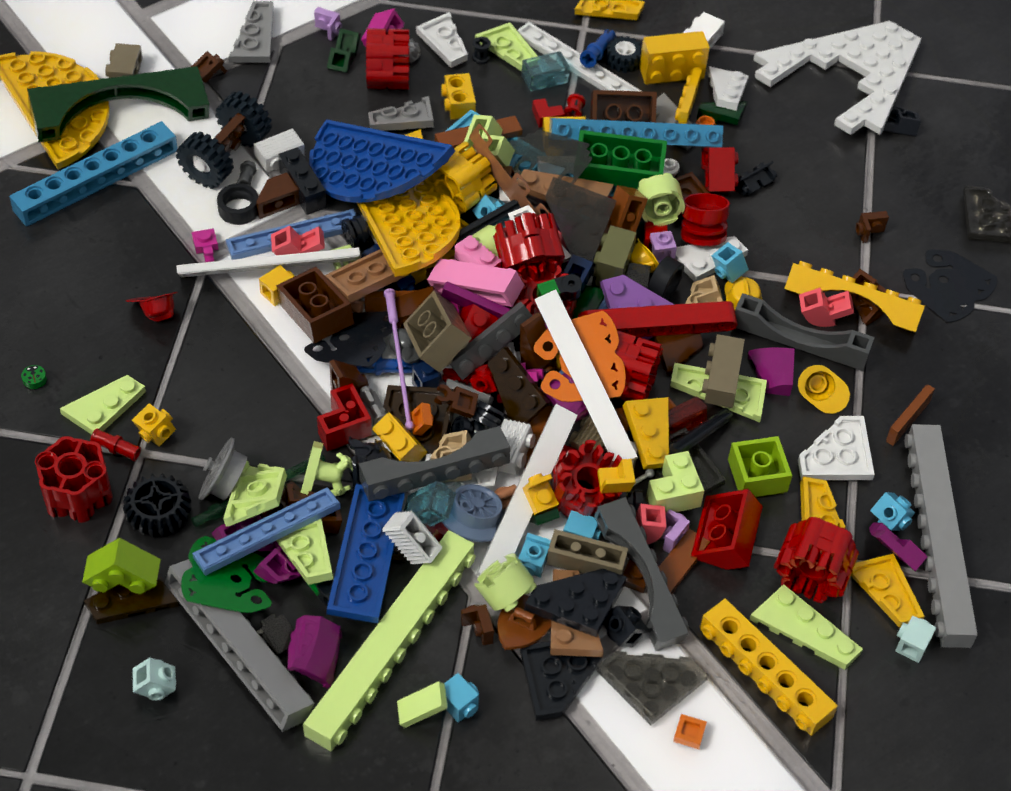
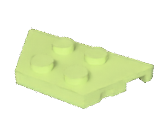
M246 461L245 467L231 492L223 520L226 527L278 507L287 478L285 468L270 467L266 464L252 467Z

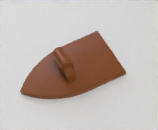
M523 594L517 599L518 604L512 610L506 612L502 609L500 612L497 633L504 650L530 646L541 640L551 629L550 619L525 610V603L529 598L528 595Z

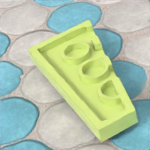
M674 363L670 387L705 400L706 393L701 392L704 379H709V375L705 374L706 368ZM739 375L733 408L720 407L728 408L732 412L760 422L767 380Z
M784 584L750 615L749 620L758 624L760 622L770 627L769 630L779 635L781 633L793 639L794 644L800 647L806 646L814 650L815 655L844 670L861 655L863 650Z

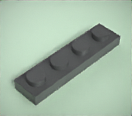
M519 302L469 342L466 348L462 349L453 358L450 366L462 380L520 334V324L532 317L526 306Z

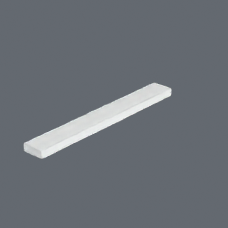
M527 22L517 30L529 46L600 90L641 91L597 63L591 68L583 66L580 62L581 53L530 22Z
M358 247L176 266L177 273L182 278L274 269L279 265L285 268L356 261L360 259V250Z
M557 290L534 299L607 452L614 453L612 461H615L618 455L622 459H632V461L638 459Z
M558 404L553 407L476 575L479 576L497 560L500 564L505 562L507 559L504 556L511 553L515 554L533 514L522 488L529 483L528 479L539 473H542L543 476L552 473L578 416L577 414Z

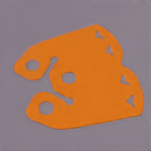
M602 310L572 319L571 321L608 397H620L625 387V366L622 359L615 353L619 337L611 317ZM601 318H603V322L606 323L607 326L600 325ZM548 329L534 345L535 353L544 360L554 359L559 351ZM609 334H610V338H609V339L611 340V343H609L607 340H605V338H607ZM548 341L551 342L553 349L551 351H544L543 344ZM560 354L561 370L571 377ZM613 363L616 364L615 368L617 369V372L615 370H611ZM557 371L548 372L540 385L544 393L559 401H583L575 383H570L566 377ZM553 379L560 381L558 389L550 387V382ZM618 380L617 390H615L612 384Z

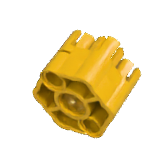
M462 142L455 147V152L449 158V161L424 180L426 184L434 187V191L440 194H447L456 204L460 215L479 203L485 194L490 195L498 187L497 183L489 186L495 181L494 177L488 174L491 172L489 160L481 154L476 155V151L472 146L466 151L464 150L469 146L468 142Z

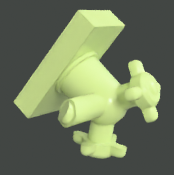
M314 441L301 493L308 495V492L312 490L314 481L321 480L332 483L333 489L330 491L334 496L345 494L346 491L351 489V486H343L341 479L343 472L347 468L353 471L351 458L339 452L336 454L341 460L339 463L321 461L320 456L323 443Z

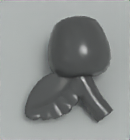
M398 328L402 360L405 363H419L421 359L406 329ZM392 333L389 338V346L391 347L392 351L396 354L394 336Z

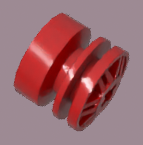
M696 193L686 196L684 198L685 210L682 214L684 219L681 222V238L688 243L699 246H714L724 243L727 239L726 230L728 229V224L726 220L729 217V200L723 196L710 193Z

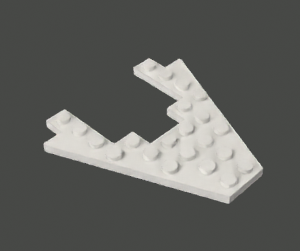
M891 21L820 38H808L803 42L755 53L754 61L763 66L755 72V78L771 87L808 61L825 70L839 61L865 76V78L858 82L857 88L868 94V96L835 119L834 125L850 135L863 126L880 135L920 46L921 38Z

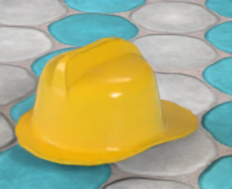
M638 239V243L635 244L628 269L635 271L638 275L652 273L659 263L652 252Z
M740 276L733 283L727 281L725 284L726 301L732 302L734 309H736L742 293L762 299L760 287L753 279Z
M823 365L807 367L798 379L799 392L822 412L833 414L840 412L847 406L850 398L849 388L829 368Z

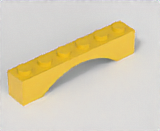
M799 261V264L793 263L784 288L785 290L796 294H802L817 288H821L823 292L849 291L877 305L888 316L893 326L916 333L925 307L921 305L922 300L910 296L908 300L899 298L900 293L886 289L884 293L877 290L878 286L867 282L864 283V286L856 284L855 278L843 275L841 279L833 276V271L824 268L817 271L811 269L812 264Z

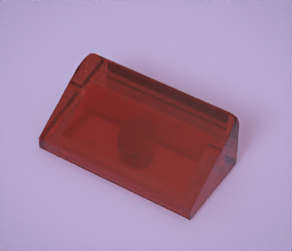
M694 397L668 410L669 442L688 433L707 420V405L699 397Z

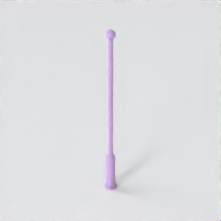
M389 288L384 291V297L386 298L389 323L392 324L406 416L405 428L412 430L414 423L411 421L396 324L398 322L395 290Z

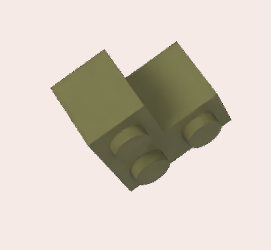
M610 225L608 233H603L600 246L603 247L601 252H596L594 264H596L593 274L596 277L595 286L601 287L600 282L605 279L620 275L627 277L629 261L635 247L637 232Z

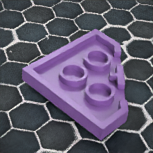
M625 275L605 279L600 282L608 309L674 305ZM650 336V337H640V338H644V339H647V340L653 339L652 336Z

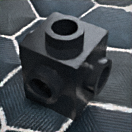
M616 606L612 608L603 625L607 630L608 637L616 642L619 647H633L649 631L641 620L640 612L634 607Z

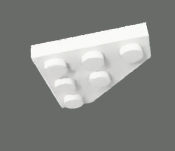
M840 416L828 430H825L814 440V443L799 455L800 478L873 480L875 474L864 416Z

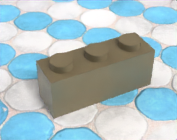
M717 334L715 343H710L708 356L712 357V361L707 360L705 374L709 375V379H704L701 392L706 393L704 403L733 408L745 339Z
M554 529L548 549L547 565L566 570H579L581 574L606 569L622 575L628 548Z

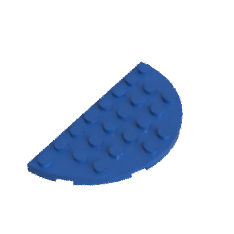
M326 119L315 136L316 144L314 149L310 150L309 165L325 188L327 195L345 202H372L403 194L408 189L421 183L435 173L442 165L446 164L455 150L449 144Z

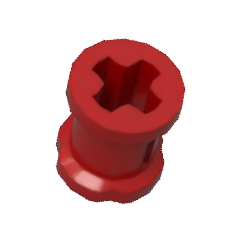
M575 93L568 96V106L564 109L565 117L582 116L581 110L586 102L582 95Z

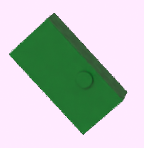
M580 130L574 178L638 189L639 182L642 179L663 174L667 141Z

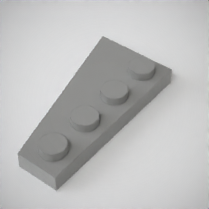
M273 1L252 2L245 18L246 22L244 26L242 25L240 35L235 40L234 49L229 54V63H271Z

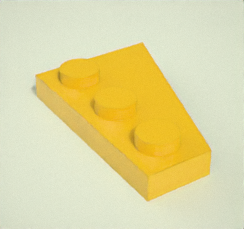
M580 0L575 7L574 15L637 20L644 9L645 2L640 0Z
M668 397L625 401L622 406L643 469L663 468L665 455H669Z
M803 477L800 481L802 521L810 517H818L845 529L843 519H839L835 509L837 505L827 481Z
M894 554L855 563L851 577L899 628L903 622L908 624L912 616L924 619L925 616Z

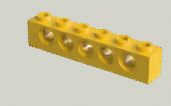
M723 599L703 615L700 629L704 636L709 640H713L720 647L721 652L738 665L743 674L749 675L756 682L758 688L775 701L781 711L787 712L794 719L796 725L801 730L806 731L812 736L834 717L838 705L727 599ZM725 630L731 631L733 634L726 633ZM743 648H748L751 651H745ZM761 666H767V667H769L770 669L767 670V669L762 668ZM780 684H786L789 688L782 687ZM799 702H804L808 706H803Z

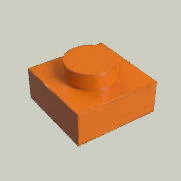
M421 402L410 413L411 421L414 423L412 433L418 436H422L433 426L430 404Z
M681 714L673 742L699 749L707 722Z

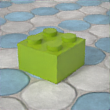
M779 436L733 442L731 444L728 462L738 490L749 489L755 497L788 492L792 473Z

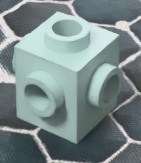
M148 658L133 668L134 693L159 701L176 690L175 666L164 663V661Z

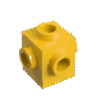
M150 403L132 419L139 429L138 434L147 443L152 441L160 446L176 431V428L171 423L173 420L172 416L164 409L159 411Z

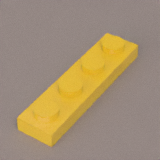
M694 68L692 76H687L686 85L684 86L674 119L679 124L688 123L699 88L702 69Z

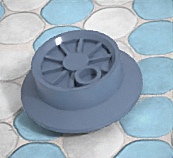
M476 484L460 486L455 493L446 496L439 506V517L444 526L466 540L474 542L492 541L504 515L502 502L498 495L489 488Z

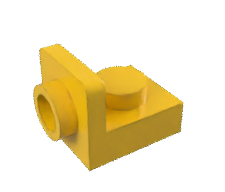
M542 473L530 477L528 479L529 483L522 488L534 515L559 505L549 483L553 479L551 474L545 476Z

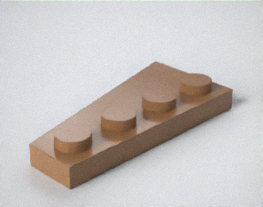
M524 169L521 173L522 178L531 190L528 195L594 220L598 219L614 184L527 169ZM518 178V185L521 189L526 190L524 182Z
M553 569V581L579 575V570ZM551 620L550 655L603 657V648L599 635L595 637Z

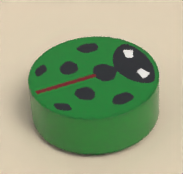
M38 365L28 366L21 374L23 384L29 389L40 388L47 381L44 368Z

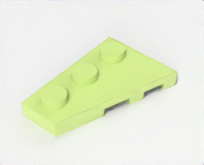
M510 22L475 35V38H488L491 42L489 50L522 72L540 66L541 59Z
M126 375L61 407L60 412L67 419L92 435L96 428L101 431L106 430L146 393L144 385Z
M322 519L276 540L308 585L334 579Z

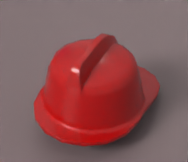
M178 292L161 296L127 299L126 302H139L146 317L153 321H162L173 316V295Z

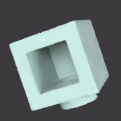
M912 616L908 624L903 622L897 634L901 639L895 652L919 663L936 627L924 619Z

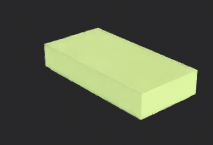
M438 681L398 700L399 724L406 728L447 709L445 684Z

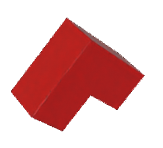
M545 98L533 100L532 111L539 128L543 127V117H565L561 105L548 107Z

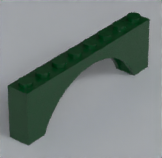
M198 66L27 89L29 107L38 143L60 140L67 125L78 114L99 103L116 99H143L160 103L175 110L187 121L209 118L210 104Z

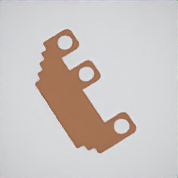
M478 124L469 138L473 142L476 155L481 154L489 160L491 164L489 165L491 167L490 174L511 201L517 200L521 208L529 205L537 215L541 214L540 209H544L549 214V211L543 204L540 203L534 208L528 201L526 196L531 191L529 185L519 173H515L512 178L508 175L488 149L493 142L491 136L481 124ZM479 129H482L487 134L488 142L480 136ZM517 178L524 182L526 190L521 189L517 183Z

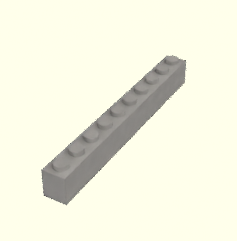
M912 424L909 434L905 435L904 443L905 448H909L908 467L912 468L911 486L915 488L916 492L914 506L919 510L917 524L918 528L922 529L921 548L925 550L928 556L924 560L925 571L929 572L928 591L933 596L931 611L933 615H936L935 635L939 637L941 647L971 648L978 634L941 425Z

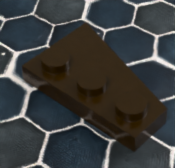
M508 347L503 348L488 362L509 420L528 424L551 403Z
M159 572L156 586L142 594L133 593L128 588L118 584L104 593L99 592L84 600L86 608L97 625L129 618L130 614L145 611L146 614L156 612L155 609L169 606V608L179 607L177 599L164 584L165 581Z

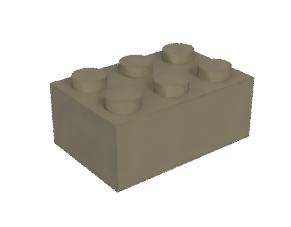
M435 290L403 323L419 358L438 372L449 366L453 358L462 349L466 348L472 339L454 304Z

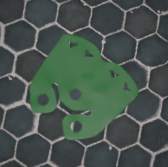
M203 536L193 544L188 556L192 567L184 572L181 580L182 594L186 601L245 613L256 612L271 606L272 602L264 591L259 589L246 592L241 597L235 595V593H240L250 587L252 577L242 567L243 564L249 566V570L257 580L268 582L253 572L265 559L264 557L252 552L205 576L195 562L192 553L204 548L201 546L205 545V542H207V545L216 542V539ZM192 575H194L197 579L194 581H190L192 579ZM238 575L242 580L239 583H235L230 577ZM189 589H192V591H194V592H196V593H194L192 596H190L191 592H190ZM258 596L262 599V602L255 604L251 601V597Z

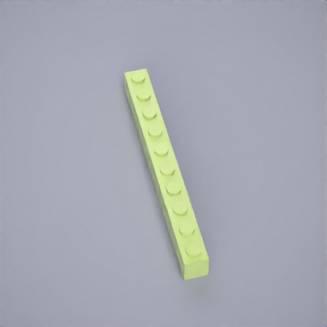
M450 530L447 531L439 542L442 545L441 551L432 563H423L303 723L305 737L329 751H332L337 744L341 745L347 736L348 728L352 723L356 724L359 721L363 712L362 709L367 703L370 704L375 699L380 684H385L392 674V668L396 663L402 662L410 643L414 644L418 640L421 628L424 624L428 625L431 622L438 605L442 606L445 603L451 587H456L459 584L465 568L469 569L472 566L476 557L474 555V543Z

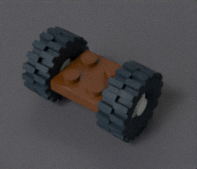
M242 91L232 92L216 108L217 113L215 117L218 118V125H222L221 131L213 139L209 134L204 136L203 132L198 134L194 132L176 150L179 166H183L182 171L184 173L187 172L191 180L195 179V183H202L205 188L208 186L210 189L217 188L234 169V165H232L233 159L229 158L230 152L232 150L236 151L240 144L244 147L247 145L249 148L253 147L254 143L261 141L271 131L272 124L270 123L272 120L270 117H267L269 113L267 110H263L264 105L262 103L258 104L255 97L250 98L248 93L243 95Z

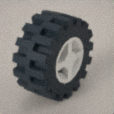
M619 36V39L617 37L613 38V41L611 40L607 46L606 61L608 66L611 65V69H616L617 72L621 70L623 73H627V71L633 72V69L637 70L640 67L641 42H636L635 38L630 39L629 36H626V38Z

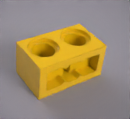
M470 74L445 75L444 84H441L442 97H446L444 99L445 111H449L450 119H460L470 110L476 112V100Z

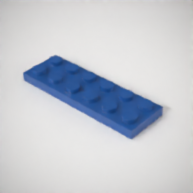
M356 484L327 606V615L373 623L379 622L395 543H392V539H389V535L383 532V527L394 513L402 512L405 493L368 501L362 485Z

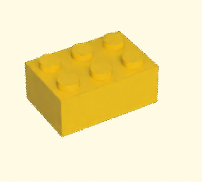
M704 32L643 37L639 68L645 85L687 80L688 75L692 76L694 68L702 69L700 79H703L709 54V45Z

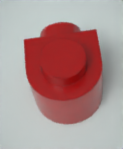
M486 364L476 368V373L469 379L472 387L486 394L498 391L489 366Z

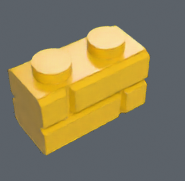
M390 412L372 429L399 461L419 462L428 452L415 436L405 428V425Z

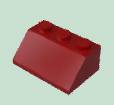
M749 489L706 496L691 553L692 557L726 570L749 567L763 507ZM702 537H704L710 543L704 550L699 551Z

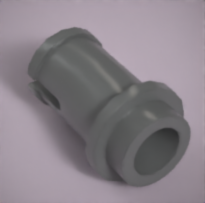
M247 160L240 165L241 172L237 183L251 186L253 175L257 172V168L254 162Z

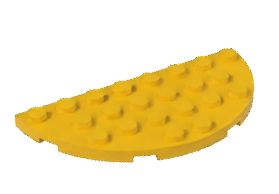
M30 51L29 55H16L15 52L0 55V80L35 135L36 131L29 107L27 89L99 79L88 67L84 68L76 64L74 59L55 53ZM109 101L94 105L78 114L67 125L60 140L40 142L57 169L66 167L84 156L100 140L109 120Z
M423 182L408 189L403 194L372 202L357 203L395 277L407 276L411 272L436 262L450 251L460 234V214L454 201L447 194H440L434 191L433 186Z

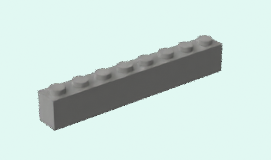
M188 559L169 566L164 584L280 730L283 732L305 722L312 711L314 702L310 695L298 684L296 678L281 663L280 658L271 651L265 640L254 630L249 620L245 619L241 612L186 601L182 594L181 580L184 572L190 569L192 564ZM192 575V579L190 581L197 580L195 576ZM189 589L190 592H191L190 596H192L194 593H196V592L192 591V589Z

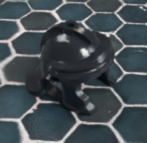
M349 437V447L355 450V455L351 458L353 471L349 468V472L353 477L352 491L354 492L356 484H361L359 480V463L381 457L396 460L394 455L384 447L382 440L378 441L375 439L374 443H362L357 439Z

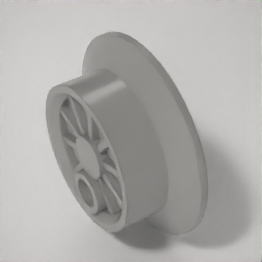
M231 437L226 442L214 462L211 457L207 460L203 470H209V473L200 490L199 500H203L212 494L224 501L236 485L245 467L247 456L234 450V438Z

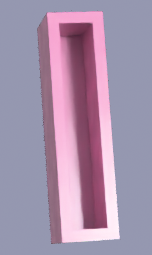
M440 258L427 279L429 284L434 286L440 295H442L445 283L450 282L500 305L513 307L524 287L518 272L514 269L479 265L473 262L466 263L454 259Z

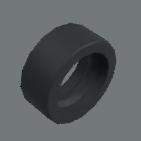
M241 183L230 184L224 187L217 196L219 216L225 222L234 225L247 224L253 221L258 216L256 201L259 196L257 191L253 187ZM235 199H245L251 202L249 206L242 209H231L226 206L228 202Z
M666 256L655 269L648 289L668 300L681 281L684 273V264Z

